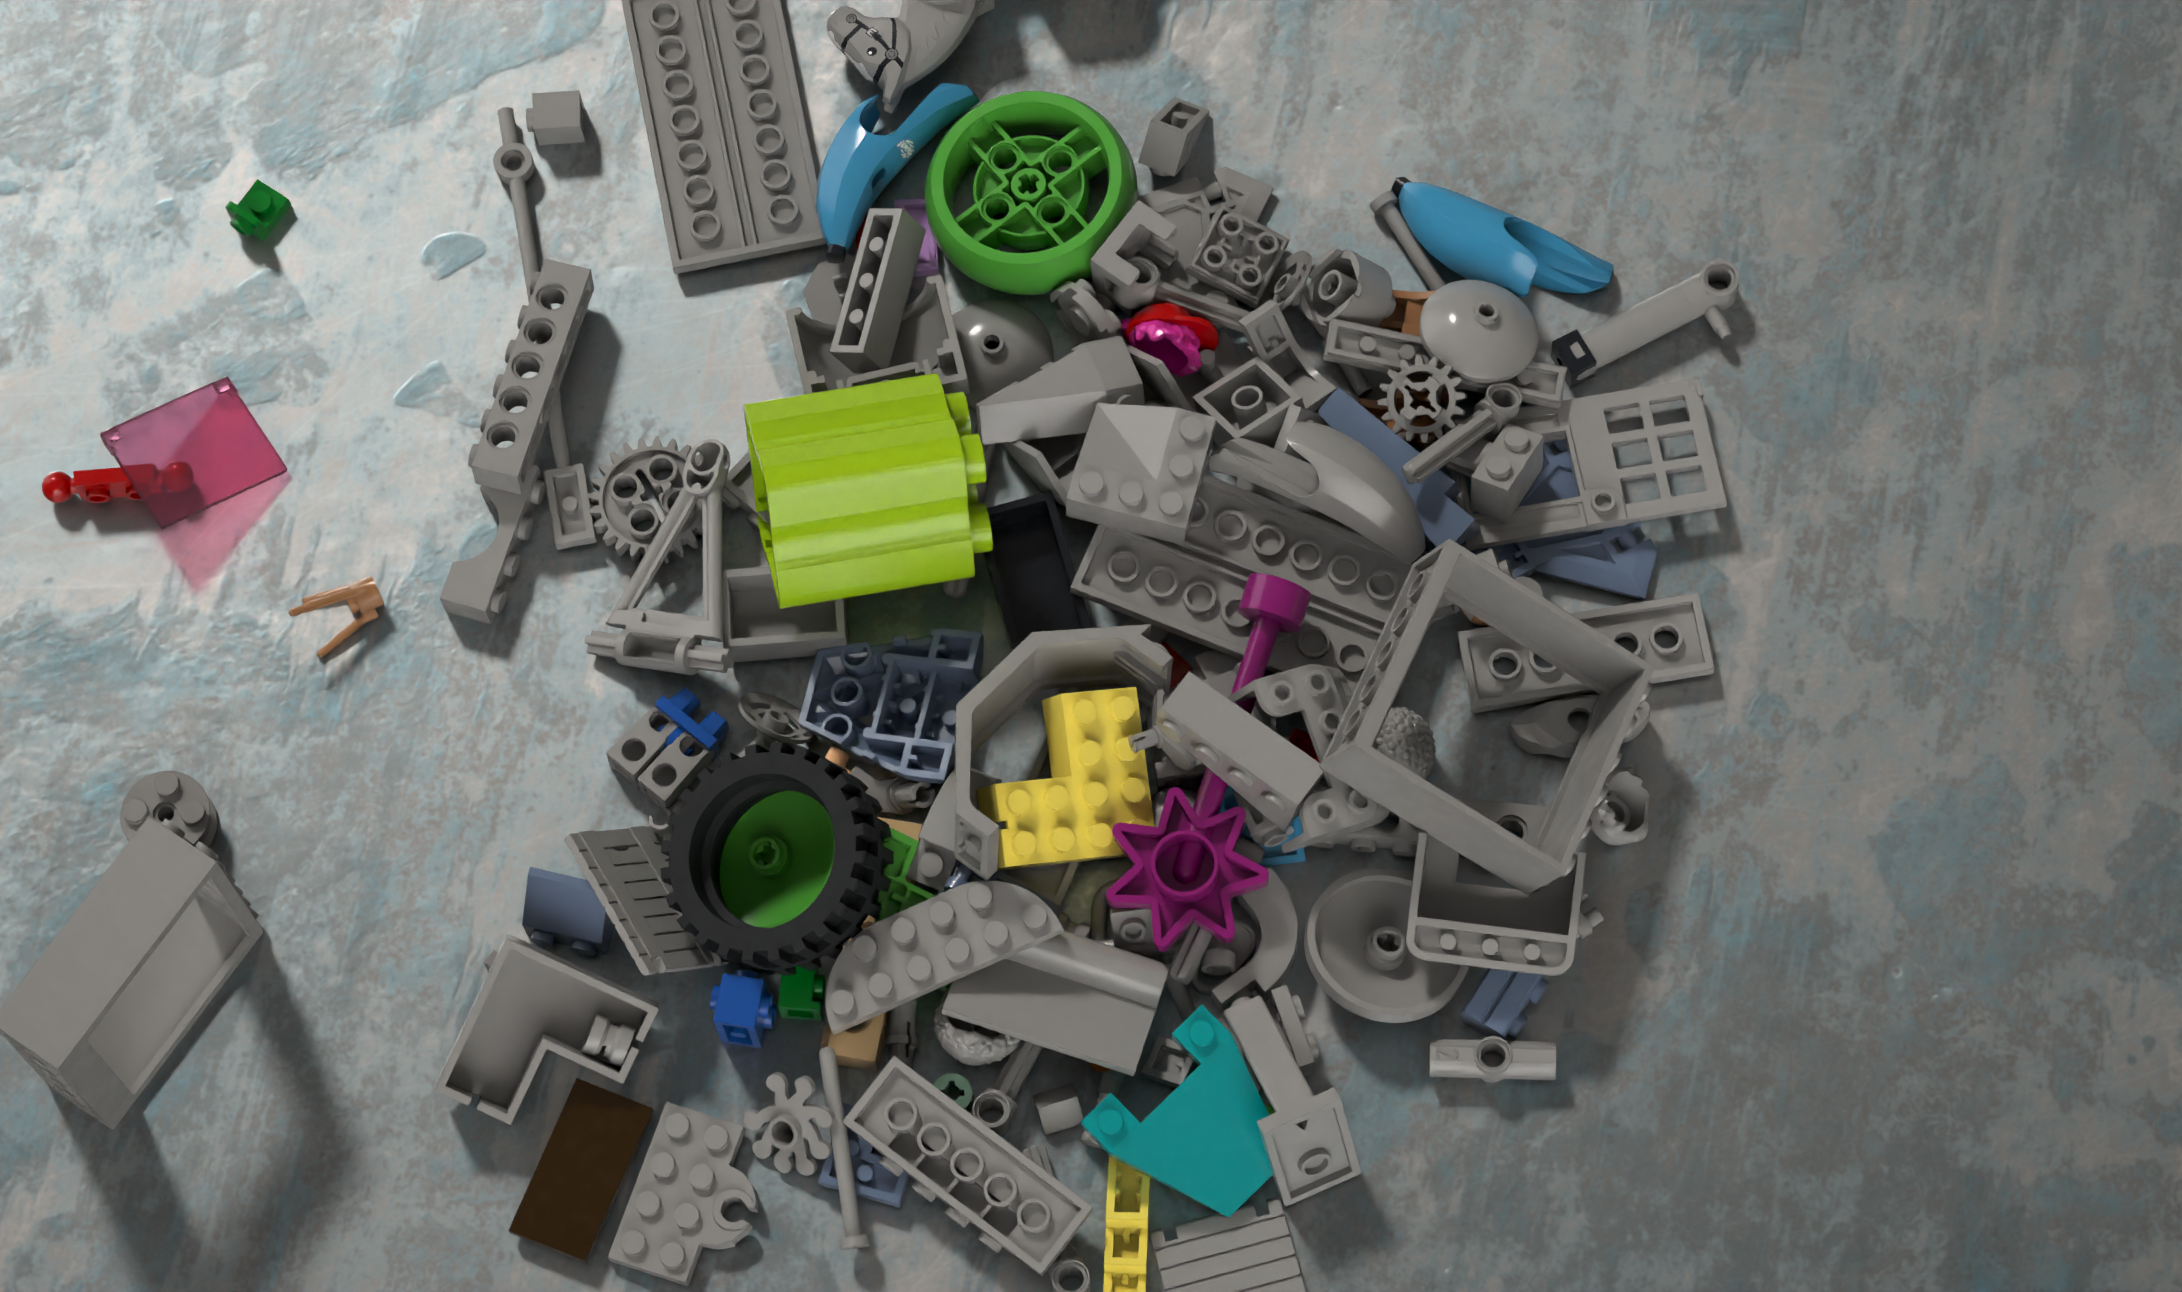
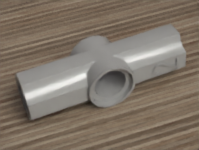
M1497 1036L1485 1037L1482 1040L1430 1039L1429 1077L1480 1078L1490 1083L1499 1082L1502 1079L1555 1080L1556 1042L1505 1041ZM1491 1051L1497 1052L1502 1056L1504 1062L1498 1067H1488L1481 1060L1482 1055Z

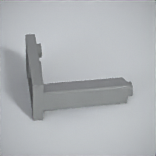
M1256 996L1252 999L1250 997H1241L1235 1000L1223 1014L1275 1111L1274 1114L1258 1120L1257 1125L1276 1188L1284 1206H1289L1362 1174L1342 1101L1335 1087L1314 1096L1261 996Z

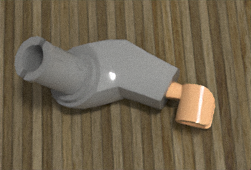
M830 747L825 756L826 759L846 769L845 766L850 758L847 753L836 747ZM855 766L852 771L846 769L849 774L860 779L868 787L865 793L878 800L883 809L881 813L904 815L913 812L918 807L926 808L934 801V789H924L931 785L928 782H915L903 777L877 779L858 766Z

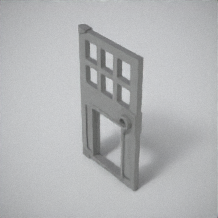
M1699 377L1563 400L1559 409L1540 405L1520 408L1515 426L1544 436V443L1566 440L1578 497L1517 507L1506 523L1482 513L1472 514L1464 475L1449 470L1451 479L1455 481L1460 490L1459 495L1455 498L1456 504L1471 515L1480 528L1475 536L1465 541L1467 550L1623 526L1634 522L1723 508L1727 505L1704 410L1703 391ZM1684 400L1689 421L1661 426L1654 425L1650 405ZM1635 407L1639 408L1643 429L1614 434L1609 433L1604 413ZM1468 417L1456 418L1453 420L1456 422L1457 425H1459ZM1445 426L1443 428L1444 433L1447 434L1452 428ZM1487 433L1480 439L1494 443L1498 436ZM1692 434L1697 456L1663 461L1658 442L1659 439ZM1641 442L1647 443L1651 464L1617 468L1612 447ZM1696 469L1701 470L1706 491L1671 496L1667 474ZM1655 477L1660 499L1630 504L1625 503L1621 482Z

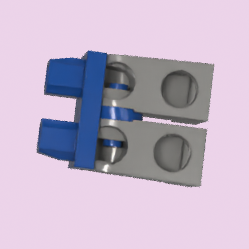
M686 687L679 690L669 700L662 695L655 702V706L646 712L606 753L610 767L635 788L640 787L641 793L664 812V808L668 809L675 804L685 788L698 777L697 775L705 767H708L711 761L713 762L720 754L719 743L729 730L728 722L714 711H711L700 724L690 718L701 706V703L696 695Z

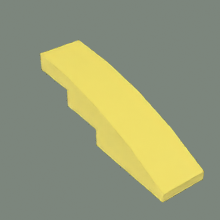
M1110 1156L1105 1218L1103 1292H1146L1151 1177Z

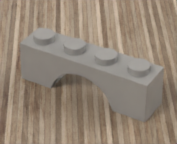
M532 464L522 495L481 485L480 491L485 503L499 515L498 532L492 544L483 553L468 560L452 563L440 596L446 612L487 624H492L495 613L500 614L502 612L507 597V591L504 590L508 577H514L520 562V554L517 552L521 541L528 540L533 527V517H531L533 508L535 503L541 504L546 491V483L540 468L535 464Z

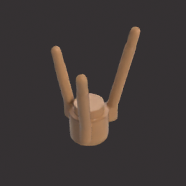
M371 575L345 586L304 597L301 606L289 610V615L293 617L346 600L352 614L361 613V616L317 652L319 658L324 657L332 649L336 648L365 623L378 618L375 609L383 606L384 602Z

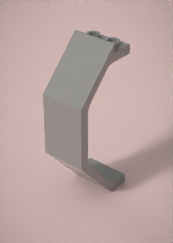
M1152 624L1032 632L956 704L955 858L987 881L997 871L999 825L977 810L970 801V766L973 753L1031 697L1041 690L1099 684H1117L1123 688L1137 687L1138 699L1152 708L1157 690L1163 689L1165 693L1170 692L1173 657L1164 646L1150 641Z

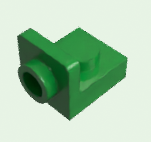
M257 179L238 205L229 201L225 208L231 218L230 225L237 232L245 237H249L252 234L264 241L290 208L291 203L288 198Z

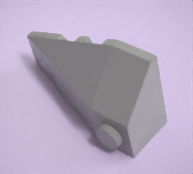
M1114 336L1081 343L1071 349L1072 352L1054 363L1048 362L1040 367V371L1021 382L1015 381L977 403L978 431L982 445L1087 433L1097 403L1145 406L1143 383L1123 337Z

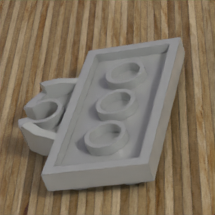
M666 1102L607 1258L611 1262L689 1286L703 1247L717 1250L736 1247L735 1244L748 1235L753 1227L743 1219L735 1222L727 1221L724 1217L727 1206L734 1202H741L747 1206L750 1212H758L759 1210L755 1188L743 1172L733 1167L746 1132L744 1126Z

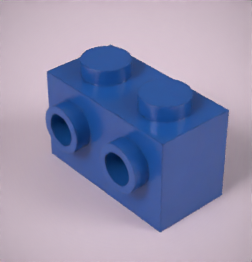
M736 970L734 975L723 973L720 986H713L710 1010H715L713 1022L722 1043L762 1049L766 1029H773L777 1006L772 1004L773 994L768 992L764 979H759L758 974L746 970Z

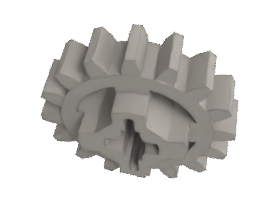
M1416 355L1415 365L1413 366L1407 360L1402 359L1400 360L1401 372L1398 373L1391 369L1387 371L1392 379L1391 384H1380L1379 386L1383 391L1388 392L1387 398L1378 400V405L1388 407L1389 409L1382 416L1383 421L1394 420L1396 422L1392 428V431L1396 434L1404 429L1407 430V441L1412 442L1416 435L1420 434L1422 443H1429L1430 433H1434L1440 439L1445 435L1443 430L1445 426L1452 429L1457 426L1456 422L1452 419L1455 414L1465 415L1466 411L1458 407V401L1466 399L1467 394L1457 392L1456 387L1463 383V379L1461 377L1451 379L1449 375L1452 373L1453 367L1448 364L1439 369V358L1434 356L1428 365H1425L1422 355ZM1419 372L1433 374L1425 382L1415 383L1409 378V376ZM1445 385L1449 394L1447 409L1441 404V392ZM1409 387L1423 393L1429 390L1430 394L1427 399L1431 402L1430 405L1436 409V412L1423 406L1416 408L1415 405L1418 400ZM1398 389L1404 395V407L1400 413L1396 403ZM1430 416L1437 421L1432 425L1424 427L1412 425L1419 417Z

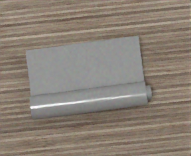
M1065 931L952 982L941 1014L1134 1077L1171 965Z

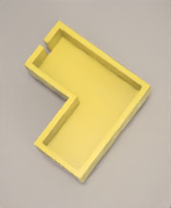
M1137 687L1063 693L1043 699L1042 706L1052 778L998 783L976 789L979 811L995 823L1005 822V829L999 830L997 871L1126 857L1114 841L1113 826L1122 822L1155 827L1145 749L1134 753L1131 750L1133 745L1130 746L1128 742V736L1142 732Z

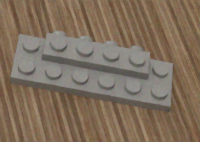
M896 1056L891 1058L842 1121L846 1127L883 1155L879 1163L892 1174L899 1177L903 1171L916 1181L912 1188L931 1203L935 1197H938L949 1206L944 1213L963 1228L970 1222L982 1231L978 1239L998 1254L1003 1247L1042 1277L1094 1210L1089 1203Z

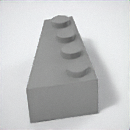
M1190 671L1162 705L1155 721L1167 738L1181 744L1285 833L1298 817L1303 800L1315 793L1324 773V770L1319 767V762Z

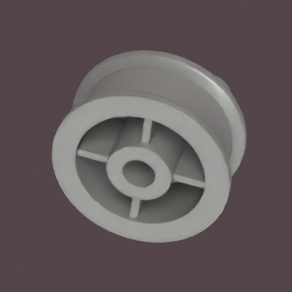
M160 771L147 775L132 786L121 806L120 822L123 833L128 841L131 840L148 816L159 823H162L164 819H172L171 822L186 833L184 837L194 847L198 842H201L210 848L217 833L218 818L212 801L207 796L203 787L194 778L181 772Z

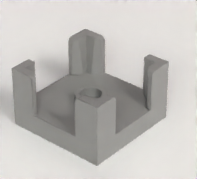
M1138 200L1090 260L1094 291L1097 294L1106 296L1116 307L1132 317L1137 309H1128L1121 306L1113 296V287L1116 284L1128 293L1134 288V282L1138 279L1140 271L1127 262L1132 257L1143 255L1163 270H1169L1179 257L1178 249L1167 242L1171 236L1174 237L1177 234V225Z

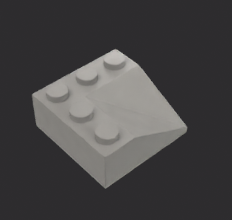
M1097 403L1067 494L1066 516L1185 546L1215 437L1216 417L1177 407Z

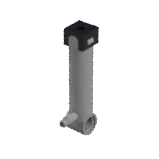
M1716 259L1709 261L1704 265L1701 272L1582 333H1579L1576 329L1552 341L1550 357L1555 365L1567 367L1565 381L1571 389L1595 377V370L1705 315L1719 337L1726 339L1731 335V330L1721 311L1728 309L1736 299L1740 279L1738 269L1727 260ZM1715 280L1721 281L1728 287L1723 290H1716L1709 283Z

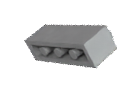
M869 208L830 348V353L853 373H868L889 368L926 232L903 208Z

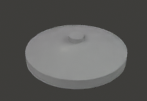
M1372 868L1352 872L1337 879L1317 898L1305 927L1304 950L1306 960L1320 987L1343 1008L1374 1021L1388 1023L1410 1022L1437 1012L1457 993L1468 970V966L1420 960L1409 951L1406 944V933L1413 874L1404 871Z

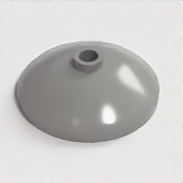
M1459 280L1448 283L1430 295L1423 306L1419 318V335L1428 355L1431 358L1433 356L1439 358V366L1441 368L1450 364L1453 367L1451 374L1461 377L1466 381L1496 383L1509 380L1528 367L1538 346V328L1529 308L1515 294L1491 282Z
M1003 299L981 300L966 305L952 315L969 383L970 393L965 394L968 408L976 410L977 403L1015 381L1021 382L1040 371L1041 366L1050 361L1053 362V346L1046 326L1036 314L1018 303ZM989 341L999 343V346L993 350L985 347Z

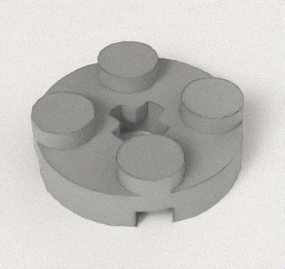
M1079 279L1075 283L1065 281L1051 293V303L1058 299L1061 307L1055 312L1059 321L1079 344L1117 336L1116 332L1122 327L1119 319L1112 311L1104 310L1095 299L1094 289L1084 279Z

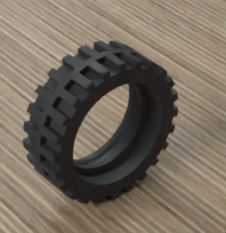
M772 742L770 750L758 744L745 746L746 756L741 758L729 752L719 757L722 767L716 771L705 767L697 775L702 782L694 791L685 788L679 797L686 802L679 816L671 813L667 821V825L673 827L674 830L671 841L662 840L661 853L669 856V867L661 868L660 871L661 881L672 885L673 892L665 896L670 908L683 914L677 919V922L683 930L696 935L694 939L696 943L742 967L745 966L758 973L768 975L770 970H773L784 976L795 975L796 966L809 971L822 968L820 958L827 955L836 960L843 950L842 945L849 938L853 939L858 933L863 931L861 925L868 915L877 919L882 909L875 904L879 891H889L891 880L884 877L883 873L885 864H894V851L884 847L883 839L892 835L889 824L876 816L883 809L876 798L865 793L868 787L860 779L849 774L846 769L809 749L797 746L795 750L784 743ZM779 792H799L818 801L831 817L835 834V855L830 875L815 901L794 919L773 928L752 926L741 921L727 908L722 895L720 863L725 843L738 820L759 801Z

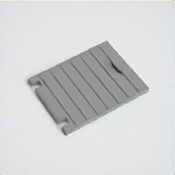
M637 826L605 831H583L569 834L564 839L572 854L575 855L581 870L585 872V876L592 889L595 890L600 903L605 907L611 922L615 924V929L622 941L625 942L630 955L635 959L634 962L642 975H654L657 971L662 974L708 968L714 964L716 966L729 964V960L716 955V953L694 941L696 935L683 930L677 922V919L683 914L670 908L665 897L673 892L672 885L661 881L660 869L669 867V856L661 853L662 844H660V840L653 832L651 826Z
M1279 1196L1266 1200L1269 1211L1267 1215L1257 1217L1254 1204L1241 1206L1229 1218L1216 1213L1175 1224L1174 1230L1178 1239L1165 1242L1162 1228L1149 1231L1165 1292H1306Z

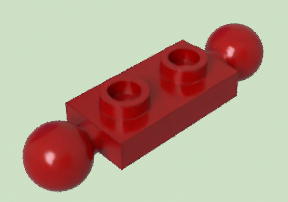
M172 462L163 471H157L154 465L73 471V478L64 472L55 471L49 473L44 478L42 492L49 501L54 503H63L72 494H79L82 500H87L91 503H105L114 497L144 500L152 494H162V487H165L171 493H183L191 487L194 476L191 468L182 462Z

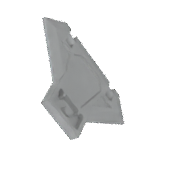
M1223 167L1213 171L1216 182L1203 187L1197 176L1137 197V201L1140 200L1177 225V234L1174 237L1171 236L1167 242L1178 249L1179 257L1169 270H1163L1155 264L1158 272L1161 273L1159 280L1238 307L1233 297L1184 271L1219 204L1210 206V200L1222 197L1224 202L1221 204L1258 222L1274 187L1228 167ZM1084 215L1083 219L1089 224L1090 221L1087 215ZM1092 275L1085 280L1092 283ZM1211 322L1212 325L1216 328V330L1224 327L1222 325Z

